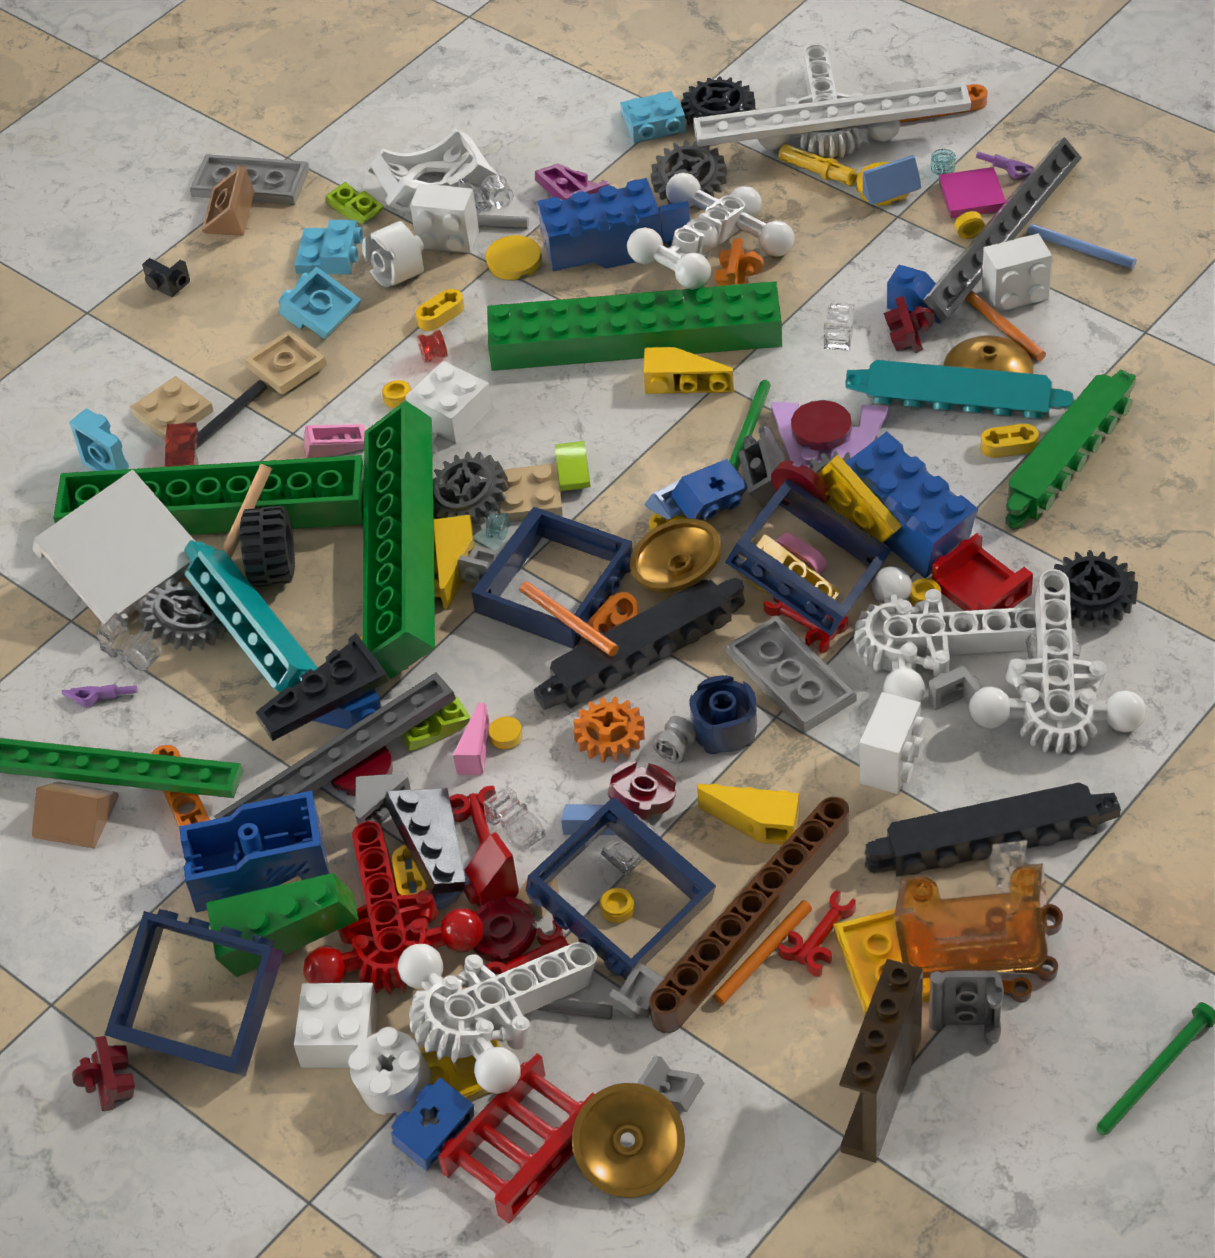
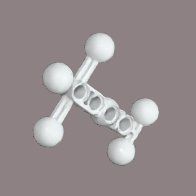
M683 172L675 174L667 183L666 195L668 200L672 204L688 201L689 207L695 205L704 210L705 213H701L699 218L692 219L682 228L677 229L674 232L670 248L663 246L662 238L655 230L644 227L636 229L630 235L627 241V250L631 258L637 263L645 265L657 261L674 270L677 281L683 287L694 290L706 285L711 276V266L708 260L701 254L708 253L715 246L723 243L738 232L739 229L759 238L761 248L768 255L775 257L786 255L790 252L795 243V235L792 228L785 222L777 220L766 224L756 219L762 209V199L754 188L748 186L738 187L729 196L717 199L701 191V186L693 175Z

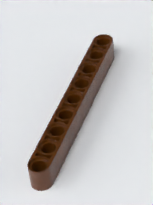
M831 796L818 804L652 992L649 1000L651 1021L657 1031L672 1033L677 1031L846 838L849 833V806L844 799ZM666 1008H667V1009H672V1010H670V1011H661V1010L666 1009Z

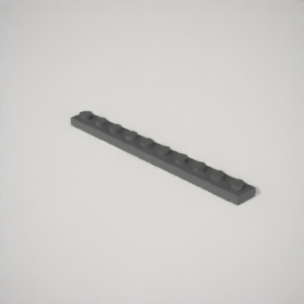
M1065 137L1054 144L925 296L923 301L941 322L950 317L982 278L983 247L1014 240L1081 160L1082 157Z

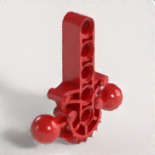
M365 821L354 828L352 840L366 904L357 909L359 921L338 930L341 941L351 944L353 950L341 953L331 946L318 947L305 958L303 975L308 983H342L348 972L361 969L359 972L360 983H373L376 994L383 988H385L389 995L396 988L405 993L406 986L408 985L401 980L398 971V960L405 949L414 944H427L433 948L446 945L448 949L457 953L469 952L476 948L483 939L484 924L476 912L467 908H460L447 913L441 921V926L428 929V923L435 920L438 916L433 894L429 890H422L417 894L398 895L389 849L383 831L378 823Z

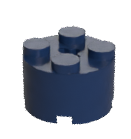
M727 675L714 676L702 681L689 699L691 723L694 725L697 736L695 740L709 754L731 752L751 745L755 740L757 732L756 696L751 686L744 681L743 684L734 681L733 677Z

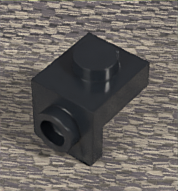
M151 258L142 264L147 285L151 289L158 290L170 297H173L190 282L186 262L181 259L170 268Z

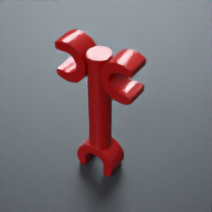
M774 596L773 601L776 604L766 600L763 602L764 612L767 615L780 616L783 614L809 628L810 630L805 636L806 644L810 646L816 640L821 641L819 643V652L822 654L829 650L830 640H833L836 634H841L848 629V617L845 616L833 635L830 636ZM828 614L825 616L833 622L834 619Z
M486 786L478 794L472 793L468 796L454 794L449 797L451 808L462 807L453 810L455 822L465 821L471 815L479 842L477 851L490 835L484 812L493 814L500 811L498 799L487 801L490 798L496 797L494 786Z
M838 890L833 892L829 900L830 910L803 944V938L799 933L789 931L788 942L795 946L788 948L779 944L778 955L787 961L796 960L802 965L807 964L810 974L821 977L822 966L815 963V961L823 960L830 964L832 962V952L825 947L819 946L834 928L833 924L838 923L840 919L853 916L856 910V900L852 898L847 905H838L841 900V892Z
M553 920V934H544L540 927L536 929L537 940L542 946L506 964L494 961L485 966L494 974H501L570 944L567 943L563 936L562 928Z

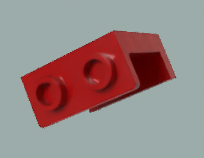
M978 533L969 539H964L955 549L945 556H940L932 566V580L939 584L941 593L963 611L1014 608L1032 595L1033 573L1025 567L1014 573L983 549V537Z

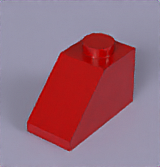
M494 832L488 836L464 869L466 885L463 891L470 904L477 903L479 908L492 899L495 902L503 900L502 897L511 896L515 898L519 893L513 855L497 832Z

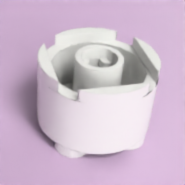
M402 221L379 229L363 239L362 250L365 261H371L374 269L370 270V272L383 287L397 285L424 272L421 252L424 250L423 242L419 236H413Z
M392 1027L382 1028L378 1033L366 1038L348 1059L351 1078L364 1102L372 1111L381 1115H385V1113L400 1115L403 1111L410 1112L409 1110L418 1103L416 1101L417 1095L429 1083L431 1077L430 1068L415 1040L403 1032L396 1031Z

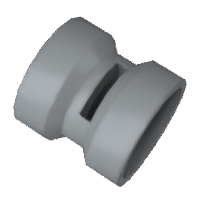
M672 716L665 724V732L660 733L654 740L653 747L657 754L665 760L678 763L687 752L686 746L692 745L697 736L694 725L689 720L680 716Z

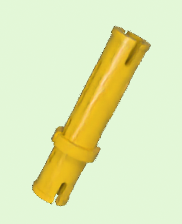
M787 143L780 148L779 160L815 172L828 181L831 179L836 180L847 186H852L856 181L857 170L841 165L833 158H822Z

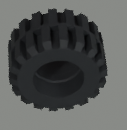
M284 506L244 509L240 522V542L244 570L248 581L253 587L291 583L295 571L294 542L290 518Z

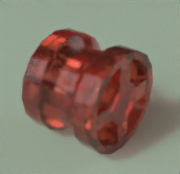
M440 329L433 331L428 336L424 334L417 336L419 350L424 363L431 362L435 357H448L446 344Z

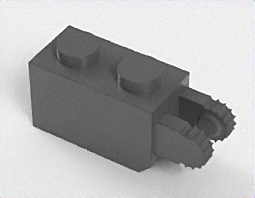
M766 425L759 428L760 439L758 441L751 435L744 437L745 449L738 452L748 493L764 507L777 492L771 482V473L780 462L785 461L783 450L776 445L772 431Z

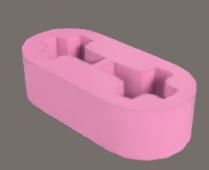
M784 533L775 540L776 543L819 575L827 569V562L822 554L794 535Z

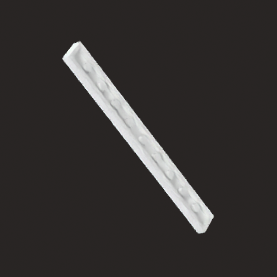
M966 82L699 117L694 118V130L697 145L700 147L969 111L971 101Z

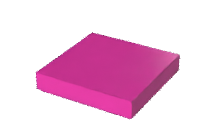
M994 167L939 175V185L950 218H958L970 211L980 214L998 212L1006 202Z

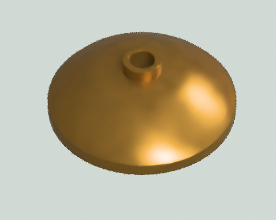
M990 335L973 337L957 344L949 351L943 365L1033 374L1032 359L1022 346L1009 339Z
M691 518L673 520L654 528L637 543L631 554L630 570L635 581L649 591L659 593L682 591L702 581L715 568L721 556L722 542L716 529L705 521Z
M620 1083L600 1090L584 1104L574 1124L572 1147L578 1167L589 1182L605 1193L631 1198L650 1194L661 1188L671 1179L683 1157L685 1133L677 1110L663 1094L646 1085ZM624 1133H631L635 1138L634 1144L629 1148L621 1144L620 1139Z

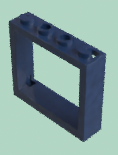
M787 478L738 540L725 563L832 636L892 550ZM779 506L868 566L842 604L752 543V540ZM741 554L747 559L744 561L738 555ZM828 614L835 620L832 622L825 616Z
M533 507L471 591L475 613L574 649L580 639H584L583 636L558 618L500 597L540 540L546 538L610 561L607 568L574 613L575 616L588 623L589 619L606 602L611 594H616L625 574L631 572L632 541Z
M612 797L528 875L525 891L529 899L536 906H543L552 914L554 921L560 928L564 930L569 929L578 937L580 943L590 945L613 975H620L627 980L638 962L646 965L712 901L716 885L615 797ZM607 828H610L691 899L632 958L625 954L548 885L552 879Z
M159 909L158 914L144 911L104 1035L246 1077L284 951L273 947L274 940L254 935L252 941L241 938L242 931L221 926V930L218 932L209 929V922L190 917L188 923L177 920L179 914L168 910ZM163 929L262 956L231 1057L132 1028Z

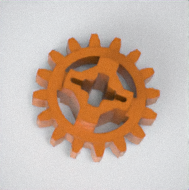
M601 697L600 704L595 705L590 701L588 702V711L583 709L578 711L579 718L573 721L574 740L578 743L580 752L587 750L589 759L599 755L603 763L607 757H612L614 762H618V755L623 754L627 758L631 757L630 748L639 750L640 740H645L644 717L640 716L638 707L631 709L629 700L619 704L618 697H614L611 702L607 703L606 699Z

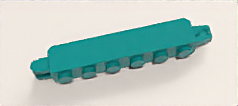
M875 360L869 365V369L847 370L845 381L846 389L866 394L868 398H873L874 404L891 405V400L903 401L904 407L921 408V403L933 404V409L951 411V406L963 407V412L981 414V409L994 410L993 415L1011 417L1012 412L1024 413V418L1039 420L1042 419V415H1049L1050 409L1066 410L1075 401L1073 393L1070 391L1052 388V381L1047 375Z
M193 540L188 542L184 551L191 564L184 575L273 689L281 692L286 687L293 688L302 680L301 676L309 669L316 670L318 668L224 550L214 549L203 542H194Z

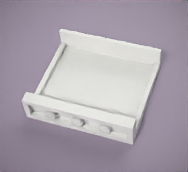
M131 470L36 536L33 542V551L40 559L45 556L99 618L102 622L101 630L105 633L111 628L117 630L128 621V616L134 611L138 610L141 612L143 600H146L147 593L154 594L155 587L165 590L167 583L172 587L178 584L177 580L184 576L191 564L184 549L190 540L194 542L195 540L135 471Z

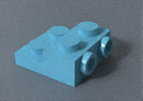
M672 91L620 102L622 115L634 143L686 132L684 111L679 100L675 99Z
M329 220L327 228H304L294 265L296 274H304L305 272L309 274L316 266L326 274H351L353 264L358 262L357 246L362 244L363 231L361 227H358L357 220Z
M316 266L309 274L306 272L302 274L291 291L288 289L282 294L278 302L280 304L278 313L299 329L307 326L326 340L359 307L361 299Z
M86 408L69 422L84 465L94 471L129 468V464L122 452V442L116 435L110 432L111 425L102 414L97 415Z

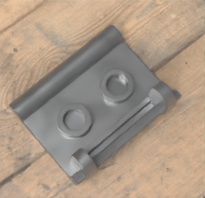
M933 972L930 976V1029L939 1031L943 1028V1025L984 1024L986 1042L996 1044L1001 1036L1000 1016L1004 996L1003 983L999 972Z

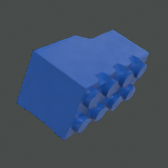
M647 178L629 181L624 188L616 189L614 186L608 185L601 187L598 193L589 195L587 192L579 191L573 193L571 198L566 200L550 197L537 201L541 237L544 245L547 247L553 271L590 263H596L605 269L636 263L627 250V241L636 229L644 227L653 229L662 238L660 212Z
M887 431L845 462L902 525L883 543L923 578H928L932 575V566L940 556H945L955 549L961 541L970 538L978 508L963 495L956 496L951 492L949 484L942 477L931 475L927 471L926 464L917 456L910 457L905 453L903 444Z
M312 791L240 805L230 816L179 826L180 840L186 862L184 865L185 882L196 913L207 911L206 902L279 886L298 876L301 880L330 874L323 830Z

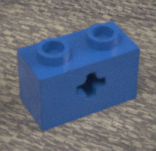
M728 459L682 476L672 491L671 497L687 518L698 520L704 518L709 520L722 510L727 509V511H731L739 506L742 502L741 497L747 490V485Z
M439 1078L433 1086L430 1083L424 1086L416 1097L418 1103L409 1113L403 1111L391 1126V1129H393L391 1133L392 1143L425 1171L437 1160L444 1144L452 1138L455 1139L474 1117V1104L442 1078ZM435 1117L437 1118L436 1126L432 1123H429L426 1127H424L425 1118L429 1121L433 1120Z

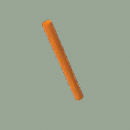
M971 290L965 297V300L1015 343L1022 346L1034 359L1039 362L1045 358L1046 352L975 292Z
M525 581L521 584L519 588L521 593L612 657L618 652V645L531 583Z
M802 900L713 994V998L717 1003L724 1005L779 944L786 939L789 931H793L812 911V906L807 901Z

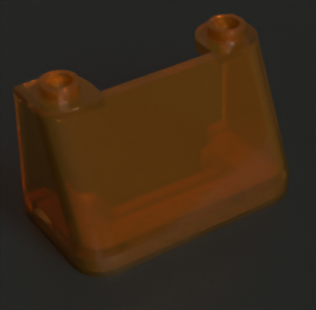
M1043 863L1023 865L1016 868L1010 876V893L941 899L937 884L926 876L901 877L894 919L902 963L922 968L923 979L930 978L931 974L936 971L941 973L947 971L1001 972L1033 969L1042 965L1048 954L1046 880Z

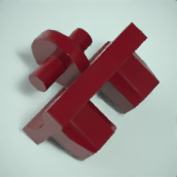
M904 296L896 298L898 307L884 313L890 331H893L889 333L896 351L912 346L914 352L918 353L924 350L918 331L927 332L935 321L934 314L931 309L921 306L916 307L912 312L908 310Z
M106 1036L95 1037L96 1051L91 1055V1061L88 1057L80 1059V1066L72 1072V1080L76 1086L85 1087L87 1093L95 1092L97 1085L102 1111L113 1110L115 1100L133 1097L135 1083L131 1073L114 1075V1070L127 1069L129 1062L127 1046L108 1045Z

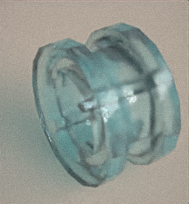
M948 149L934 151L931 155L932 172L936 175L953 173L956 161L955 153Z
M493 510L487 519L486 535L488 538L497 536L499 540H504L509 529V514L503 512L501 515H498V512Z

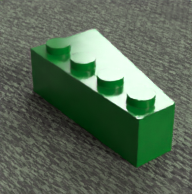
M334 873L206 902L211 930L220 932L221 926L242 931L241 938L252 941L254 935L274 940L273 947L284 951L283 956L359 921L353 892ZM213 943L215 959L236 977L259 967L262 956Z

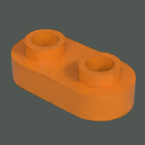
M627 592L612 595L589 619L587 624L598 632V627H600L603 634L638 615V603ZM617 606L620 608V614L617 612Z

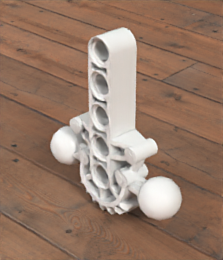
M812 44L804 49V78L808 96L799 99L790 97L786 99L785 106L864 95L858 92L851 95L837 93L828 49L824 45ZM900 120L760 138L758 141L766 149L778 150L782 145L788 143L789 139H800V148L804 151L822 158H833L834 156L843 158L845 153L852 154L854 149H859L861 134H869L872 139L879 142L891 140L898 134Z
M894 566L882 568L874 575L871 589L875 599L882 604L877 606L870 603L867 611H861L854 630L856 652L858 657L863 658L865 666L873 665L876 673L882 669L892 671L885 679L883 692L918 702L922 700L925 694V684L921 675L915 671L917 664L932 670V675L935 678L941 673L949 672L950 655L1029 651L1037 648L1035 608L944 612L941 592L936 589L928 590L925 594V600L916 603L912 607L911 603L907 601L912 591L911 579L907 572Z
M1051 569L1045 571L1040 577L1035 594L1038 658L1028 660L1013 659L1006 673V681L1020 691L1021 698H1009L1000 688L984 687L974 693L970 699L969 711L973 721L980 727L988 729L1000 727L1008 718H1022L1024 726L1020 731L1021 737L1031 735V746L1040 742L1043 744V752L1047 751L1049 746H1052L1058 755L1062 752L1063 746L1072 753L1077 745L1083 748L1087 745L1088 738L1093 739L1096 736L1097 729L1091 722L1092 720L1106 721L1114 730L1126 733L1136 730L1143 724L1146 719L1147 710L1144 700L1137 693L1128 690L1115 692L1107 701H1096L1095 692L1103 681L1107 667L1104 662L1098 660L1089 662L1073 659L1069 580L1066 574L1060 570ZM1046 587H1053L1057 589L1058 592H1050L1046 589ZM1047 617H1056L1060 622H1052ZM1048 646H1056L1060 648L1061 652H1054ZM1050 676H1058L1063 682H1054L1050 679ZM1086 688V689H1084L1083 691H1080V692H1078V693L1075 694V691H1076V690H1080V689ZM1051 706H1058L1065 712L1057 713L1051 709Z
M572 943L497 976L483 965V960L480 956L472 954L466 957L464 968L457 976L450 975L443 979L441 977L443 962L440 953L427 944L411 945L400 956L398 971L401 980L408 986L416 989L424 988L425 990L416 991L409 1010L411 1033L415 1034L416 1044H425L426 1053L436 1051L438 1060L444 1056L451 1057L453 1064L458 1058L473 1055L477 1060L474 1064L477 1083L484 1090L491 1093L508 1092L516 1085L521 1076L520 1063L513 1052L504 1047H494L491 1044V1040L500 1039L501 1042L507 1041L511 1048L522 1049L525 1046L530 1026L529 1020L523 1015L589 986L597 954L586 943Z

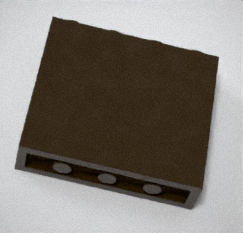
M887 959L839 1083L841 1087L860 1092L840 1145L842 1153L877 1163L921 1042L922 968Z

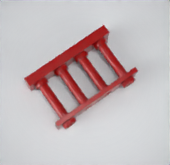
M538 1053L529 1062H523L520 1065L521 1076L516 1085L508 1092L497 1094L455 1139L452 1138L444 1144L438 1156L442 1173L447 1178L460 1166L496 1193L494 1200L497 1214L508 1224L513 1221L574 1155L572 1147L574 1124L584 1104L594 1095L592 1092L584 1102H577L544 1079L546 1074L543 1058ZM534 1089L568 1113L569 1118L560 1127L553 1128L522 1106L520 1102ZM508 1115H511L544 1139L545 1143L536 1153L528 1154L495 1130L496 1127ZM484 1140L520 1166V1170L511 1180L504 1181L470 1156Z

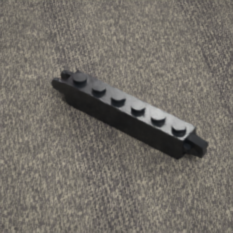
M736 577L716 585L712 580L703 579L699 583L608 630L602 635L619 647L618 652L612 657L588 641L551 662V677L534 689L536 701L544 710L561 703H565L571 709L580 703L587 702L598 693L616 686L620 681L631 675L642 672L653 663L671 656L675 651L686 645L697 642L708 633L724 627L732 621L731 613L737 611L738 608L745 604L743 580Z
M1078 782L900 820L890 824L887 828V837L878 838L871 842L868 841L865 849V868L869 870V873L873 872V874L894 870L896 877L907 874L916 875L922 871L940 867L949 868L955 864L972 860L981 861L1004 853H1018L1023 849L1050 846L1056 842L1074 838L1083 839L1097 834L1098 824L1120 817L1121 807L1115 793L1091 794L1088 786Z

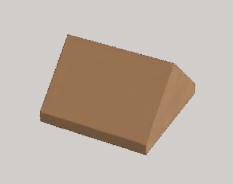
M240 165L213 187L202 232L206 234L244 236L254 195V189L246 167Z
M53 782L37 787L32 825L33 838L95 849L119 797L118 792L62 782Z

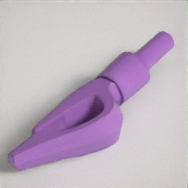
M979 151L976 154V158L990 162L994 167L1006 170L1013 180L1027 177L1034 169L1031 165L1011 160L998 154L992 156Z
M116 684L62 690L63 696L86 708L94 706L102 699L118 698V695L138 693L137 685L117 687Z

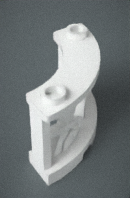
M454 129L439 143L421 151L397 153L381 149L367 167L369 173L377 176L388 194L385 198L388 206L405 212H411L410 204L419 183L472 188L475 196L498 175L489 166L475 145L473 138L458 129ZM468 151V153L462 159V155ZM431 172H446L442 181L426 183L416 180L419 176Z

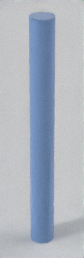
M1030 224L1027 229L1028 235L1039 233L1045 241L1132 270L1137 262L1136 258L1034 224Z

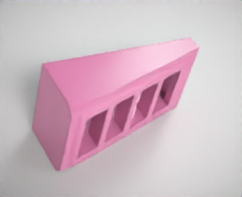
M364 424L305 426L303 444L306 458L332 457L364 449Z
M478 703L455 750L453 758L456 772L459 775H482L484 773L490 726L488 708L485 703Z

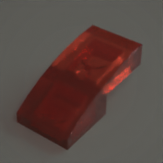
M196 422L167 424L165 467L198 465L196 453L198 427Z

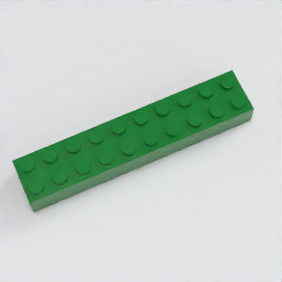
M777 281L701 287L694 290L674 289L487 306L488 350L492 371L644 358L645 348L675 347L692 354L782 347V321Z
M406 400L364 431L362 641L390 679L403 670L408 669L410 665L435 649L432 418Z
M362 455L61 473L53 519L55 523L128 472L134 470L189 535L229 533L259 466L263 464L272 468L255 508L284 506L289 515L292 529L364 525V465Z

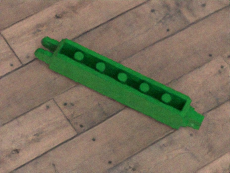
M1121 369L1112 377L1105 374L1096 375L1008 480L1009 488L1006 511L1009 512L1006 516V524L1010 528H1021L1029 518L1037 520L1044 510H1050L1060 491L1064 492L1067 489L1075 472H1080L1083 469L1087 458L1091 453L1098 451L1106 434L1110 435L1114 431L1122 415L1126 416L1130 411L1133 402L1130 399V393L1136 383L1135 375Z

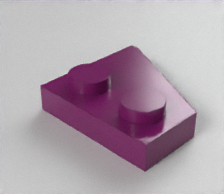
M558 163L536 170L534 178L550 195L561 200L570 199L573 193L579 191L587 192L589 195L598 193L601 187L610 185L605 180L598 184L588 180V174L571 170L569 167Z

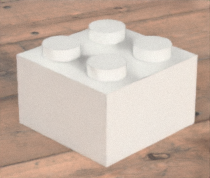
M419 183L410 204L415 235L421 238L424 249L471 253L479 233L473 189Z
M1039 233L983 247L982 292L989 305L997 312L1049 299L1052 255Z
M442 361L406 395L407 402L432 418V432H436L437 435L455 444L493 409L489 383L445 361Z
M884 692L881 693L860 740V784L899 794L903 782L909 783L914 768L912 761L914 757H920L924 747V738L920 737L925 724V718L921 717V702Z
M373 983L302 984L294 1041L295 1051L301 1068H350L348 1064L350 1055L361 1042L376 1033L379 1005Z

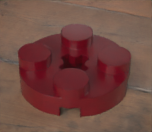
M637 762L623 763L613 770L607 794L610 799L615 797L640 820H648L652 815L664 813L673 806L677 791L675 790L676 781L668 771L648 763L647 768L636 767Z

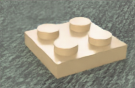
M291 330L286 331L244 359L246 368L281 395L327 366L325 356Z
M174 376L130 406L132 415L166 442H170L214 411L210 401L177 376Z
M557 463L503 469L508 477L506 483L509 490L503 492L506 501H499L502 523L524 520L533 507L559 516L563 515Z

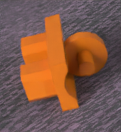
M742 238L733 239L731 249L720 251L719 261L723 269L716 270L715 280L718 286L747 284L748 276L762 271L763 259L755 251L746 253L742 247Z

